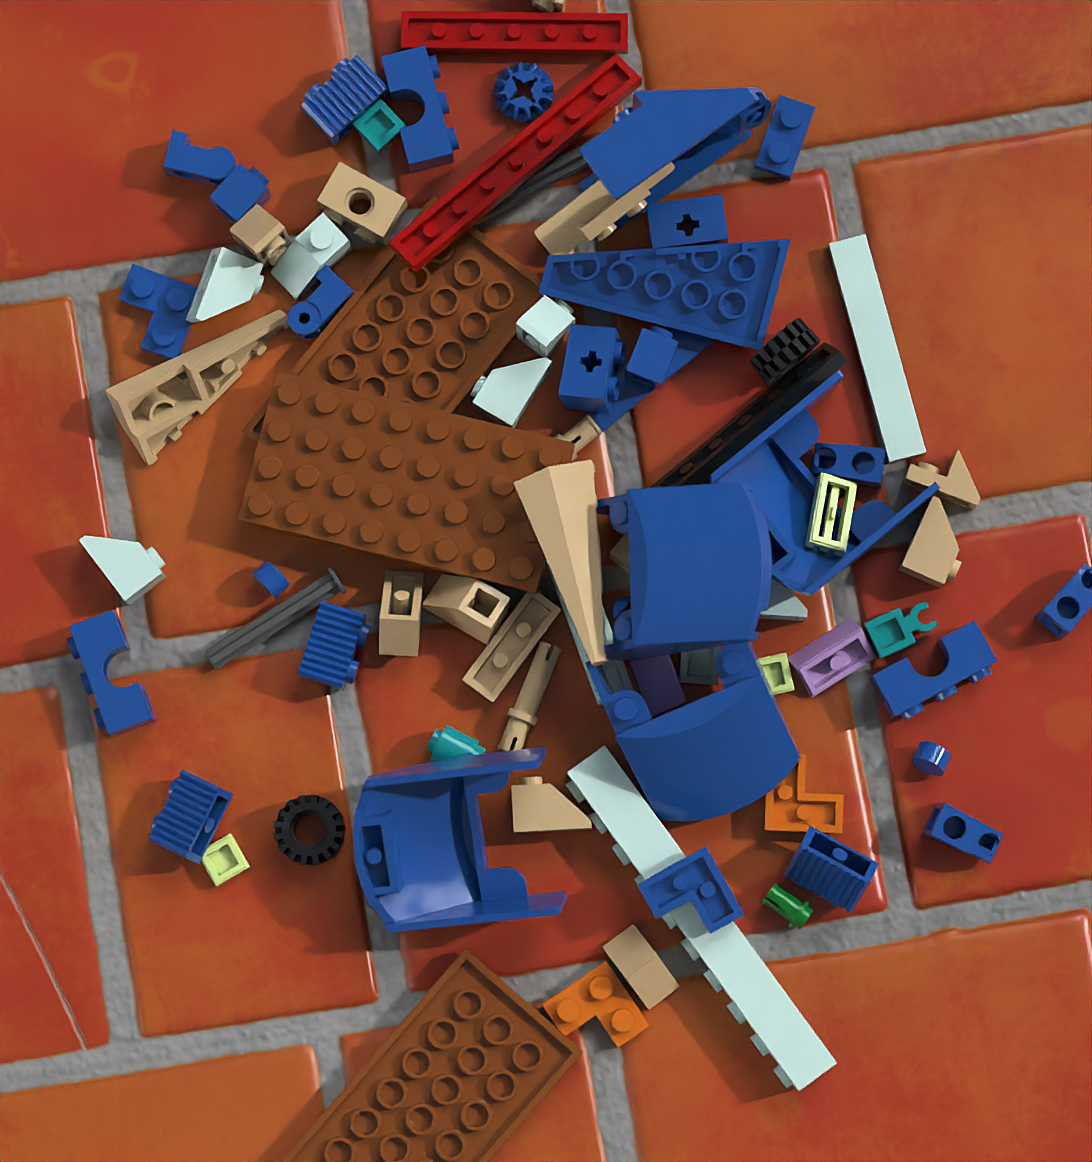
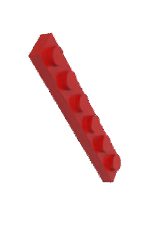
M401 11V51L425 45L427 52L628 54V13Z

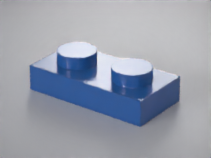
M779 95L755 163V169L787 180L791 179L815 106Z

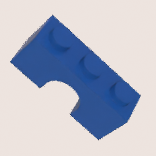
M425 45L381 56L392 102L402 99H413L421 103L425 109L423 117L416 124L399 128L410 173L454 163L453 151L458 150L459 145L454 127L446 128L443 115L449 114L450 110L445 91L437 93L434 79L441 78L436 56L428 57Z
M111 610L69 626L72 636L67 638V642L74 659L81 658L85 672L80 674V678L87 695L94 694L99 708L94 709L93 713L100 731L107 730L108 735L116 737L157 721L143 684L137 682L127 687H116L108 678L107 670L110 661L116 655L130 650L118 614Z
M975 620L937 641L945 659L944 668L938 676L925 677L918 674L906 657L869 678L892 719L901 714L905 721L923 711L924 708L921 703L935 696L937 702H940L958 692L955 684L967 678L973 684L992 674L989 666L997 662V659Z

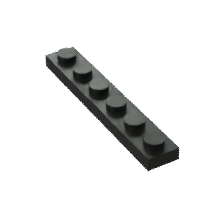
M824 342L650 488L702 485L705 481L709 480L713 472L841 369L848 361L840 350Z

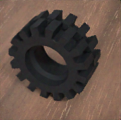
M799 317L792 323H789L783 330H780L765 346L761 347L748 364L768 386H771L802 361L819 344L820 339Z
M301 795L296 799L289 800L286 806L278 812L277 821L274 823L275 841H277L282 853L292 861L305 865L324 863L332 856H335L339 852L340 846L344 843V834L346 833L342 813L329 800L318 795ZM306 815L318 816L325 826V834L322 840L314 845L302 844L295 834V826L298 820Z

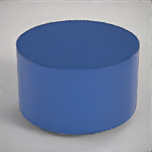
M265 561L252 573L254 579L275 599L290 586L287 578L268 561Z
M921 741L911 762L916 768L927 774L942 776L951 759V754L938 744Z

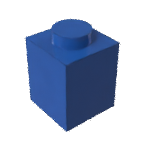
M239 163L209 198L213 206L235 224L256 204L262 207L270 199L271 194L266 186L269 180L255 167L252 166L248 171Z
M652 326L651 330L642 328L627 366L625 377L661 390L679 341L673 340V334L660 327Z

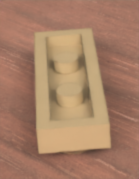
M526 592L462 681L494 703L562 612V609L539 592L537 594Z

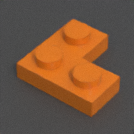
M800 754L801 758L790 773L775 788L765 794L764 831L807 832L809 827L812 826L823 833L842 834L844 795L805 793L806 754Z
M607 961L542 1004L558 1030L565 1036L596 1015L617 1047H620L650 1026Z

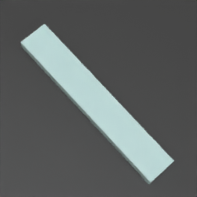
M866 234L829 243V253L888 464L926 454V448Z

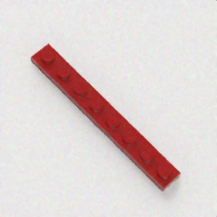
M614 54L389 241L390 248L415 273L418 272L642 85V78L622 58Z

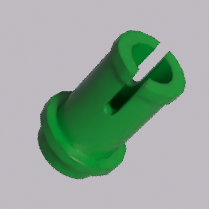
M777 883L772 886L761 902L790 922L788 926L791 928L796 926L801 929L813 912L808 907L809 902L805 901V903H802Z

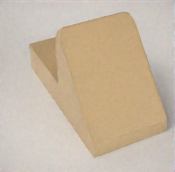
M958 449L952 457L946 476L939 474V468L924 462H919L917 466L910 464L902 484L925 491L936 482L940 489L934 496L971 510L978 506L981 499Z

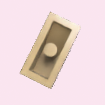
M932 496L928 501L898 570L939 589L945 584L946 580L951 583L954 581L962 563L956 559L960 549L940 498Z
M386 570L379 617L380 655L418 657L424 572Z
M542 777L519 778V785H511L514 834L592 829L591 819L552 784H542Z

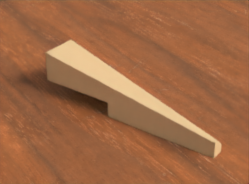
M279 309L105 389L118 421L147 465L153 464L158 459L156 454L170 440L176 441L182 435L181 429L197 413L202 415L243 374L241 368L255 354L261 356L267 349L265 344L281 328L287 329L289 327L287 314Z
M585 460L549 466L513 483L589 660L596 667L607 662V655L604 648L603 628H605V620L602 614L601 593H603L600 537L597 531L596 508L598 504L594 482V473L596 471L593 461Z

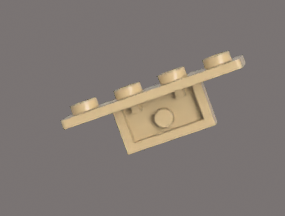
M672 162L618 200L613 199L601 181L597 180L534 230V234L550 255L567 254L585 239L591 241L596 237L598 241H601L617 228L614 224L615 221L624 214H627L630 218L647 205L644 199L651 194L649 189L671 173L675 166Z

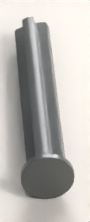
M586 143L551 160L476 222L473 227L478 229V224L588 167L589 165L580 154V148Z
M332 567L327 568L329 572L208 648L205 653L211 665L215 669H220L319 606L321 601L325 602L341 591L345 594L347 591Z

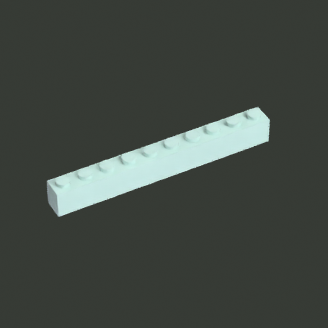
M605 745L567 772V776L571 781L565 784L578 803L585 799L594 811L588 816L601 835L608 831L616 841V844L611 847L624 866L631 862L640 874L634 879L637 884L686 857ZM691 900L661 916L670 929L677 925L686 937L680 943L692 960L695 961L700 957L709 970L703 975L714 990L718 993L724 989L732 1000L727 1005V1008L741 1025L745 1021L748 1022L755 1032L750 1039L763 1057L770 1053L775 1059L778 1066L773 1071L786 1088L794 1085L796 1090L800 1091L837 1064L734 921L709 934Z

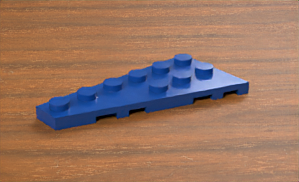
M791 239L549 255L539 293L759 350L763 346Z

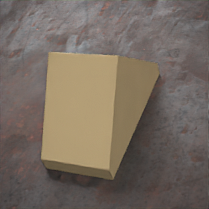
M634 924L602 947L648 1010L680 987Z

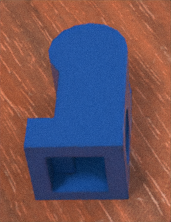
M172 130L163 167L168 175L219 186L238 164L229 149L224 147L206 149L190 145L191 140L187 133Z
M326 265L315 275L321 285L305 302L297 303L289 311V326L296 336L301 339L309 340L317 337L354 293Z
M816 443L811 473L818 477L822 472L856 482L857 484L866 485V487L881 489L886 458L885 449L842 443Z
M1084 563L1034 617L1060 640L1075 627L1092 607V568Z
M946 803L935 804L922 832L923 835L935 841H939L958 851H963L991 864L1004 836L999 831Z

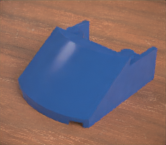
M760 87L634 91L632 107H628L617 114L612 120L614 125L580 148V154L594 172L580 182V189L583 192L597 180H600L612 198L618 200L672 162L675 169L650 188L649 192L651 194L644 199L647 204L658 203L749 139L752 135L750 129L761 125L771 109V101ZM646 206L630 218L627 214H624L615 221L614 224L617 228L613 232L618 231L645 212Z
M840 370L829 377L709 477L710 484L741 482L752 486L754 492L750 493L757 509L763 510L769 531L772 556L771 579L788 589L809 597L867 553L940 489L939 485L934 482L897 514L887 504L878 500L863 504L852 513L846 552L842 556L834 555L832 550L828 552L820 551L818 546L813 548L805 546L817 479L799 458L816 444L820 434L816 420L808 411L836 389L844 377ZM827 490L819 530V536L821 537L823 533V527L829 499V493L827 492ZM838 503L831 540L834 541L837 540L842 511Z
M739 482L627 489V494L597 500L596 514L609 516L614 530L619 533L629 534L631 610L622 612L616 618L613 627V644L604 645L607 659L634 661L757 640L760 632H756L755 628L760 611L767 610L769 603L772 556L766 518L763 510L756 507L750 493L754 492L750 484Z
M752 642L726 645L716 655V670L724 689L652 719L646 702L639 693L628 689L613 693L602 665L594 667L590 661L586 662L588 671L615 731V737L658 819L698 821L739 810L775 788L790 773L801 758Z
M545 747L472 755L469 752L371 775L366 779L354 816V857L365 896L370 906H374L381 919L385 922L384 927L389 933L551 916L561 913L567 901L566 891L528 895L525 877L519 870L513 867H488L478 800L479 794L494 793L505 787L510 778V771L538 768L546 756Z

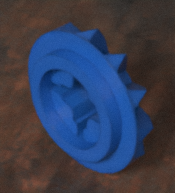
M518 61L510 67H505L495 80V103L502 114L511 120L518 122L534 121L546 112L553 102L554 85L548 72L538 67L535 63L529 64ZM514 80L523 86L534 83L530 90L534 103L530 99L527 100L524 96L514 99V95L517 93Z

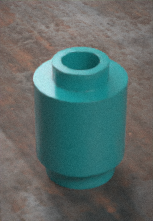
M446 725L443 731L436 728L426 747L427 750L432 752L430 756L432 761L469 752L472 755L484 754L486 751L485 748L478 745L480 741Z

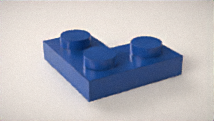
M132 264L119 300L153 313L140 347L142 350L171 360L181 355L193 325L186 318L197 287Z
M706 846L637 884L656 919L689 900L694 905L709 934L745 915Z

